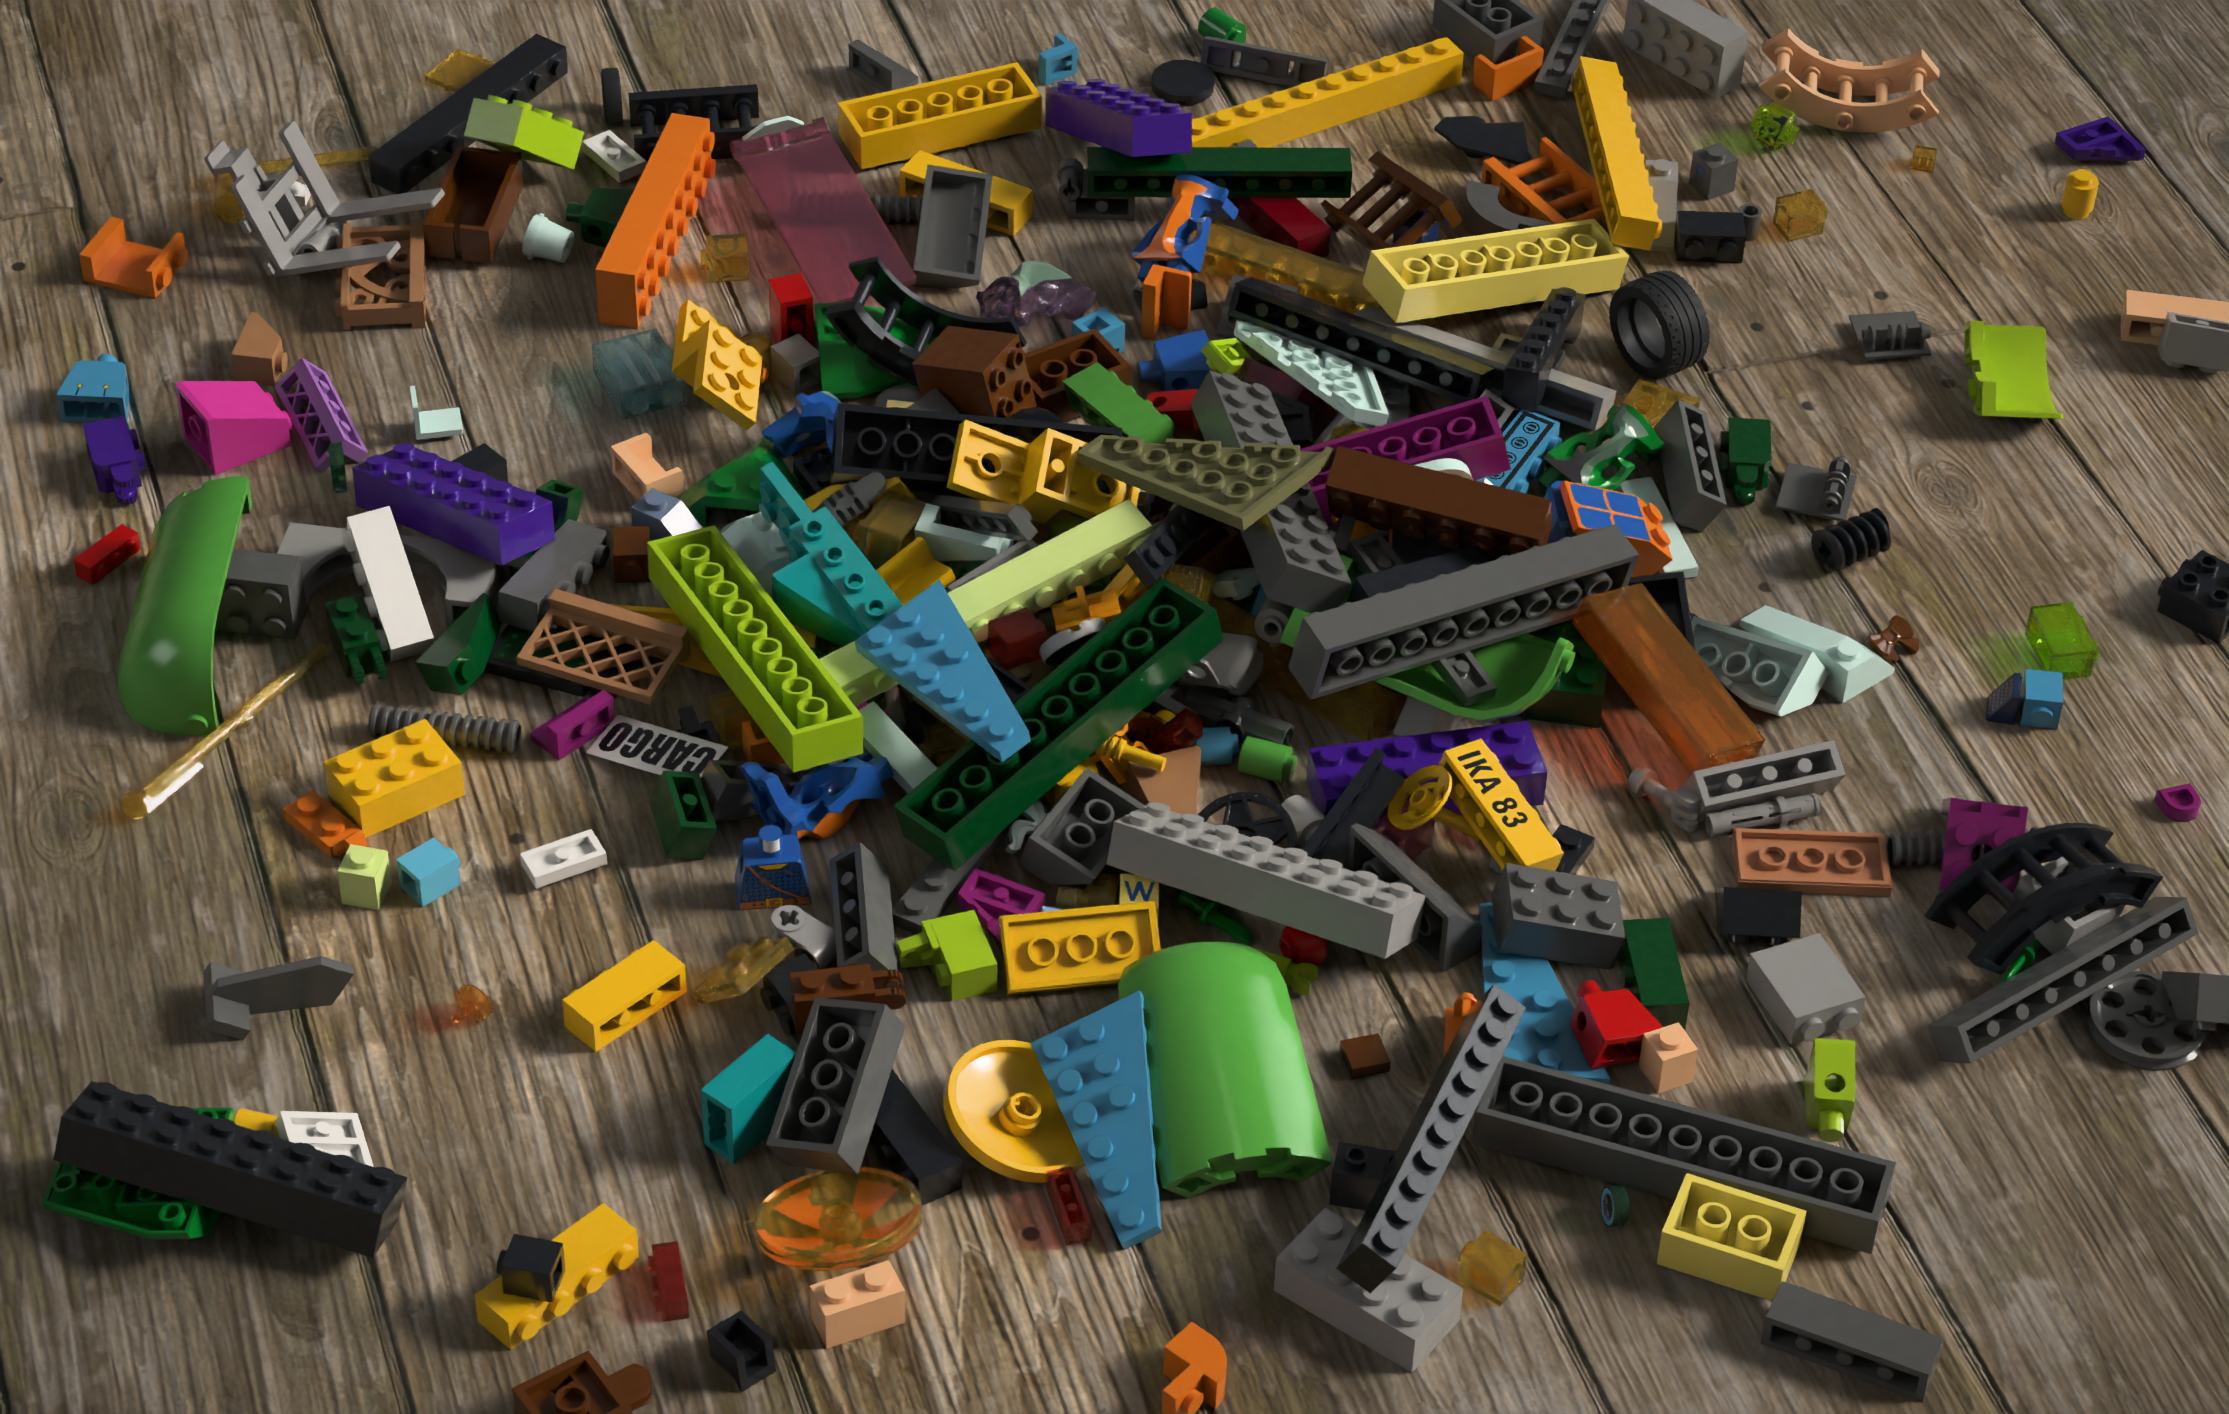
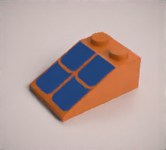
M1563 481L1559 484L1574 533L1580 535L1594 528H1603L1613 524L1619 527L1639 554L1631 577L1653 575L1673 560L1668 546L1671 541L1662 528L1661 521L1663 517L1655 505L1652 503L1647 505L1636 495L1569 481Z

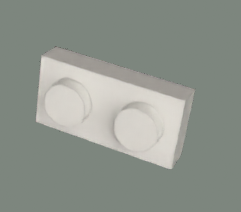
M610 130L582 141L583 152L619 183L643 173L646 167V160Z
M592 829L522 852L520 853V861L523 869L537 889L606 865L607 853Z

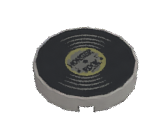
M1104 618L1084 620L1078 624L1080 630L1074 632V630L1064 629L1050 637L1039 649L1043 663L1045 665L1058 664L1066 653L1074 654L1107 626Z

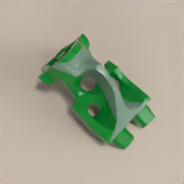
M1622 404L1620 407L1613 405L1608 411L1607 421L1601 428L1592 434L1581 432L1572 436L1546 453L1544 456L1546 469L1539 477L1538 484L1545 493H1547V488L1556 481H1569L1616 491L1635 469V465L1631 461L1623 460L1628 454L1634 452L1642 460L1650 464L1658 457V451L1665 444L1639 411L1628 404ZM1581 445L1586 447L1585 453L1578 456L1573 455L1577 447ZM1611 466L1617 468V472L1612 477H1602L1603 471Z

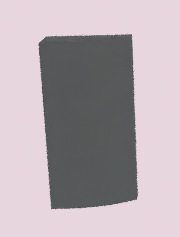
M927 164L910 286L948 289L979 285L993 175Z

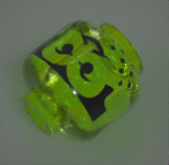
M1774 102L1769 103L1766 107L1761 105L1750 124V128L1753 129V137L1775 150H1780L1786 143L1792 145L1800 132V128L1796 126L1797 115Z

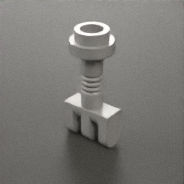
M1638 767L1630 774L1628 785L1638 797H1644L1647 794L1651 795L1671 808V822L1688 832H1693L1697 829L1698 795L1684 786L1674 792L1668 790L1657 782V773L1649 767Z

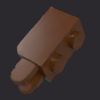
M870 964L791 972V1008L796 1035L803 1034L815 997L886 1004L891 1010L904 1007L907 1004V996L905 991L900 988L904 983L902 973L895 969L871 971Z

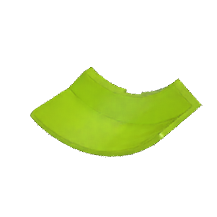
M1973 320L1964 324L1965 366H1972L1973 379L1967 380L1969 400L1976 401L1973 408L1976 415L2063 419V414L2056 410L2050 393L2046 360V329L2044 327L1985 325L1984 321Z

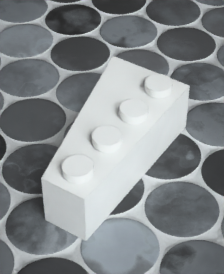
M390 506L347 517V530L342 532L344 545L352 557L356 581L359 586L362 585L366 595L364 597L365 606L370 617L374 618L378 628L376 632L380 639L381 651L387 652L390 662L425 653L433 644L434 637Z

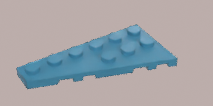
M940 580L854 641L858 653L1000 762H1004L1031 741L1027 727Z
M1140 990L1031 1043L1124 1250L1162 1232L1159 1186L1156 1181L1155 1161H1157L1156 1148L1153 1142L1152 1129L1154 1122L1150 1070L1147 1065L1146 1052L1147 1032L1144 1026L1143 1013L1145 1006L1144 996Z

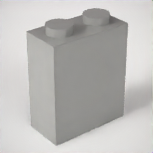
M1820 933L1750 953L1746 982L1790 1045L1806 1040L1811 1041L1814 1038L1839 1030H1848L1861 1023L1866 997Z

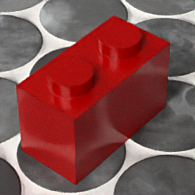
M802 273L768 279L770 333L775 344L800 334L814 347L813 296Z

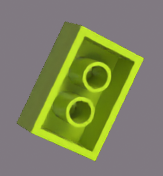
M488 95L487 100L473 99L464 133L465 137L501 151L519 152L522 155V159L526 161L575 169L584 132L573 128V121L556 116L552 119L553 113L534 108L532 111V104L519 100H513L512 104H507L508 100L493 95Z

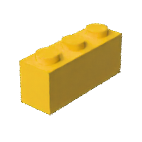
M655 940L651 941L642 948L633 951L627 958L610 969L601 972L598 977L581 988L573 990L567 997L562 999L565 1028L594 1052L599 1051L687 992L685 964Z

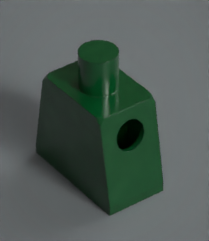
M595 188L592 190L586 204L568 203L566 221L581 223V237L584 242L606 248L634 189Z

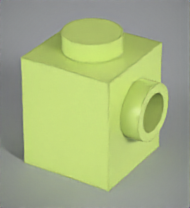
M350 844L337 871L341 902L346 905L379 910L392 884L388 851Z

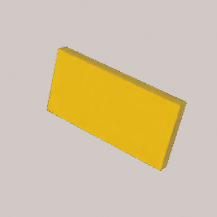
M1155 901L1004 915L998 918L1007 996L1118 985L1124 967L1153 952L1161 950Z

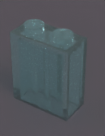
M657 328L592 345L593 372L622 420L687 403L686 382L671 372L673 355Z

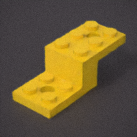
M687 300L679 307L671 372L694 388V394L747 431L756 423L762 356L759 355L756 349L741 342L740 336L731 327L724 326L713 318L706 309L698 307L690 300Z
M966 419L959 424L947 488L978 500L984 499L993 502L1020 504L1030 513L1032 520L1042 524L1047 522L1061 509L1091 519L1128 499L1137 507L1140 490L1078 464L1077 451L1089 443L1047 428L1029 444ZM982 458L989 459L995 467V473H989L983 468ZM1097 479L1104 480L1110 488V494H1105L1099 490Z

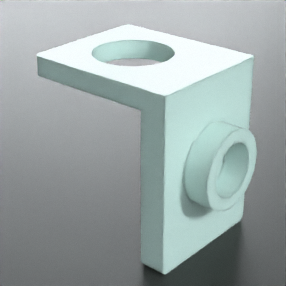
M410 386L416 440L463 434L459 407L419 412L415 386Z

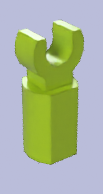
M1257 949L1276 963L1286 985L1291 986L1298 994H1310L1311 981H1317L1318 979L1317 966L1311 963L1295 964L1292 959Z

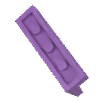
M301 358L274 387L316 469L324 473L342 453L360 463L369 453L329 376L324 370ZM299 379L296 392L290 394L289 389ZM304 400H309L306 413L301 414ZM320 420L317 433L311 434L314 422ZM325 441H331L333 445L322 455Z

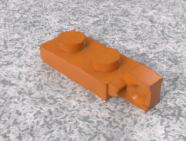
M314 790L283 808L285 820L330 858L340 856L341 854L345 856L350 844L369 847V843L365 841V834L361 829Z

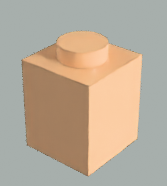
M1679 1022L1644 1033L1639 1068L1657 1093L1692 1083L1698 1048Z

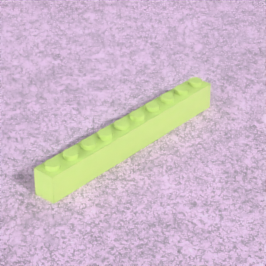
M1128 499L948 592V595L977 643L984 641L991 635L1017 624L1022 619L1076 592L1077 586L1083 585L1085 587L1124 567L1127 564L1124 557L1153 529L1152 525ZM854 641L819 659L855 707L899 684L858 653Z

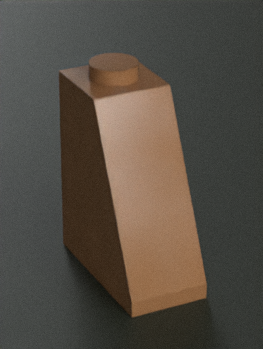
M1199 745L1158 754L1167 758L1163 772L1128 761L1127 790L1131 797L1145 806L1151 802H1158L1168 805L1170 811L1179 814H1197L1201 770V748Z

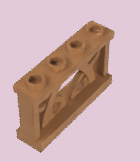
M411 219V225L351 227L350 223L343 224V236H337V249L397 240L401 248L389 261H386V264L394 271L407 273L394 277L383 288L369 281L364 275L384 262L337 268L338 277L335 278L336 296L341 298H335L336 318H342L343 330H351V326L412 323V329L426 328L427 256L423 230L424 219ZM400 259H407L404 262H398ZM398 286H405V287H407V288H405V289H398L397 287H398ZM357 300H365L363 304H354Z

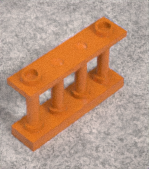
M1547 137L1541 138L1538 158L1508 169L1495 157L1483 160L1481 183L1500 187L1498 201L1508 211L1525 217L1554 222V224L1595 219L1597 222L1602 220L1606 223L1596 179ZM1540 170L1546 171L1551 176L1530 185L1525 184L1519 179ZM1561 186L1570 192L1568 195L1549 202L1544 201L1539 196ZM1581 203L1590 209V211L1569 219L1564 218L1558 213Z

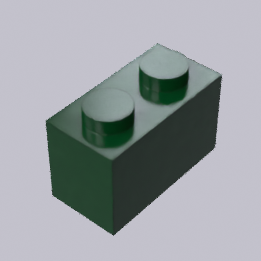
M663 771L649 804L666 857L703 860L717 830V826L699 772Z

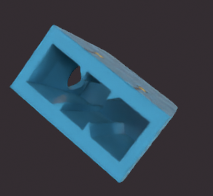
M101 354L98 356L97 361L80 360L75 362L57 392L61 422L91 423L125 416L128 423L129 383L126 365L118 362L111 354Z

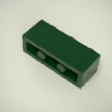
M1669 918L1622 920L1625 939L1616 956V960H1622L1620 968L1622 988H1628L1663 1027L1679 1022L1685 1030L1690 1003Z

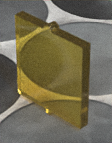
M457 48L425 76L426 82L443 87L445 91L457 92L496 62L482 58L480 54L474 55Z

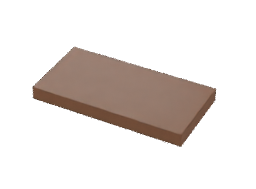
M1733 828L1732 848L1736 888L1802 891V894L1891 896L1892 883L1884 833Z

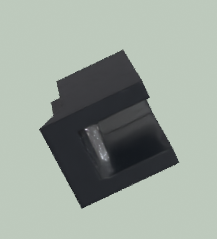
M742 1310L707 1330L710 1357L733 1377L741 1392L776 1372L772 1338Z

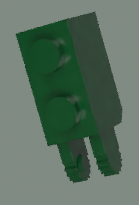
M1729 417L1727 431H1720L1719 452L1725 453H1721L1719 472L1720 474H1726V488L1733 489L1734 501L1745 506L1754 502L1755 490L1761 491L1768 487V472L1772 462L1770 420Z
M361 594L326 602L325 608L329 637L345 676H352L356 685L365 682L364 673L374 671L378 679L386 678L387 672L382 658L380 639Z

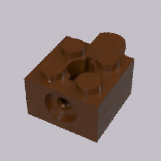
M589 1350L512 1388L515 1414H632V1411L650 1403L653 1396L652 1378L645 1367L634 1363L608 1376Z

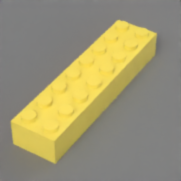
M1587 219L1371 250L1362 285L1395 323H1405L1419 319L1545 301L1552 289L1561 287L1574 289L1576 293L1580 294L1616 290L1620 287L1629 255L1619 245L1611 243L1610 235L1595 219Z

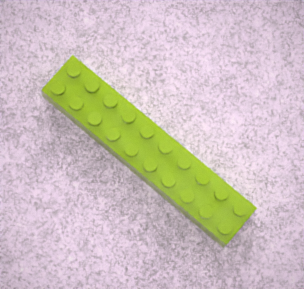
M715 525L647 542L649 579L682 624L688 628L691 636L793 773L864 754L862 714Z

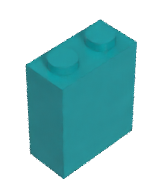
M766 1034L701 1089L704 1145L733 1164L771 1132L797 1053L789 1044L781 1043L774 1037Z

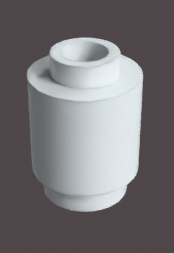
M1293 795L1287 798L1281 806L1291 817L1296 828L1298 844L1303 848L1325 816L1309 798Z

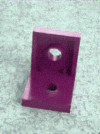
M1952 797L1943 799L1941 814L1947 815L1939 889L1945 890L1955 878L1974 863L1971 854L1977 845L1984 844L1992 850L2005 843L2008 839L2024 834L2028 807ZM2020 872L2001 882L2012 894L2019 882Z

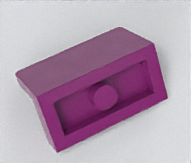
M602 690L590 699H581L530 733L531 740L557 760L563 759L604 732L614 720L613 696Z

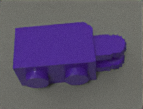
M125 416L83 424L87 452L98 490L105 493L114 492L118 503H121V505L134 504L138 499L136 487L142 486L140 472L146 471L142 450L135 451L140 449L136 430H129Z

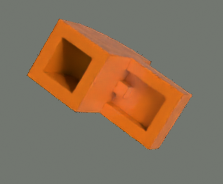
M1190 1322L1164 1346L1163 1374L1173 1381L1163 1389L1162 1414H1194L1200 1408L1202 1402L1216 1409L1224 1398L1227 1369L1225 1350L1214 1336L1193 1322Z

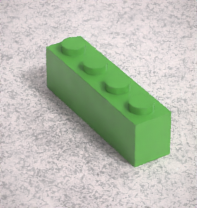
M1098 362L1063 381L1070 409L1089 425L1122 428V437H1142L1143 443L1165 444L1167 438L1174 439L1175 426L1167 414L1162 415L1148 399H1142L1131 385L1126 386L1119 380L1114 371H1108Z

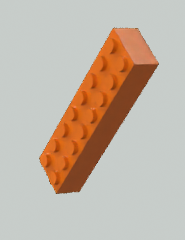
M671 113L595 269L599 323L638 329L644 316H649L653 296H658L661 279L663 276L668 275L670 260L672 256H677L680 239L682 236L685 237L687 235L689 220L691 217H695L697 213L698 200L700 197L704 198L707 181L709 178L712 179L715 174L716 160L711 159L715 135L713 132H710L709 118Z

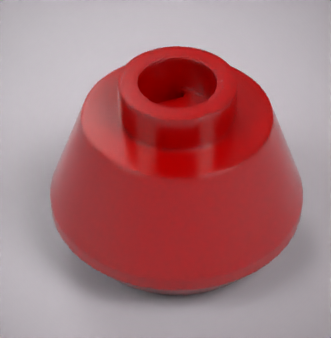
M1289 926L1283 929L1282 937L1279 939V948L1282 955L1292 959L1295 964H1322L1329 951L1328 939Z

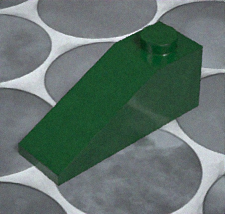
M482 593L415 662L430 691L462 695L484 672L502 625L488 594Z

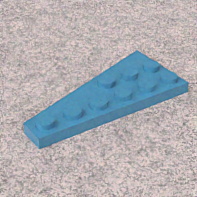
M1479 903L1478 921L1482 925L1480 954L1483 995L1495 984L1526 1007L1503 1056L1610 1085V1077L1605 1068L1591 1069L1570 1027V1019L1574 1009L1548 960L1498 951L1492 903Z

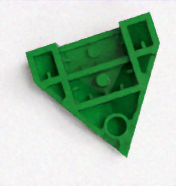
M762 437L677 496V499L684 503L702 528L707 527L712 507L760 511L761 493L758 485L761 484L760 468L772 461L802 500L809 497L769 440Z

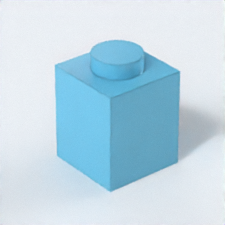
M435 838L428 840L396 859L399 886L422 907L460 886L458 869L460 867V860L453 849L444 847Z

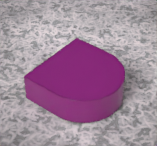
M2190 783L2156 790L2154 798L2163 814L2169 819L2178 822L2194 820L2199 813L2201 799Z

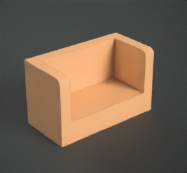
M643 433L611 446L613 474L637 501L651 488L675 498L684 492L683 471L679 467L665 471L653 458L652 439L648 433Z

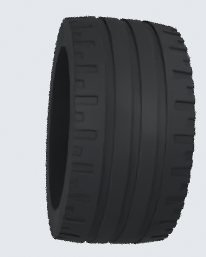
M1668 270L1649 273L1628 282L1613 294L1614 296L1609 307L1612 335L1623 358L1639 375L1647 377V379L1665 378L1693 366L1707 353L1710 339L1707 314L1696 291L1679 274Z

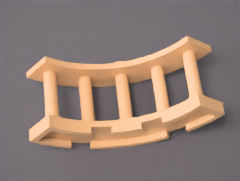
M1789 28L1762 43L1761 50L1776 64V74L1760 82L1759 87L1780 107L1810 123L1839 131L1875 133L1910 127L1939 115L1938 109L1923 92V85L1939 78V69L1923 49L1901 58L1883 61V65L1863 66V62L1846 61L1837 58L1835 61L1819 56V51L1802 42ZM1817 88L1839 93V99L1825 96L1817 92ZM1910 90L1909 95L1888 101V94ZM1852 95L1875 96V102H1851Z

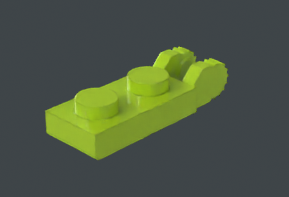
M1237 338L1209 341L1200 350L1208 358L1206 360L1208 366L1219 374L1224 372L1230 374H1251L1264 362V359L1259 354L1251 355L1248 351L1250 346Z

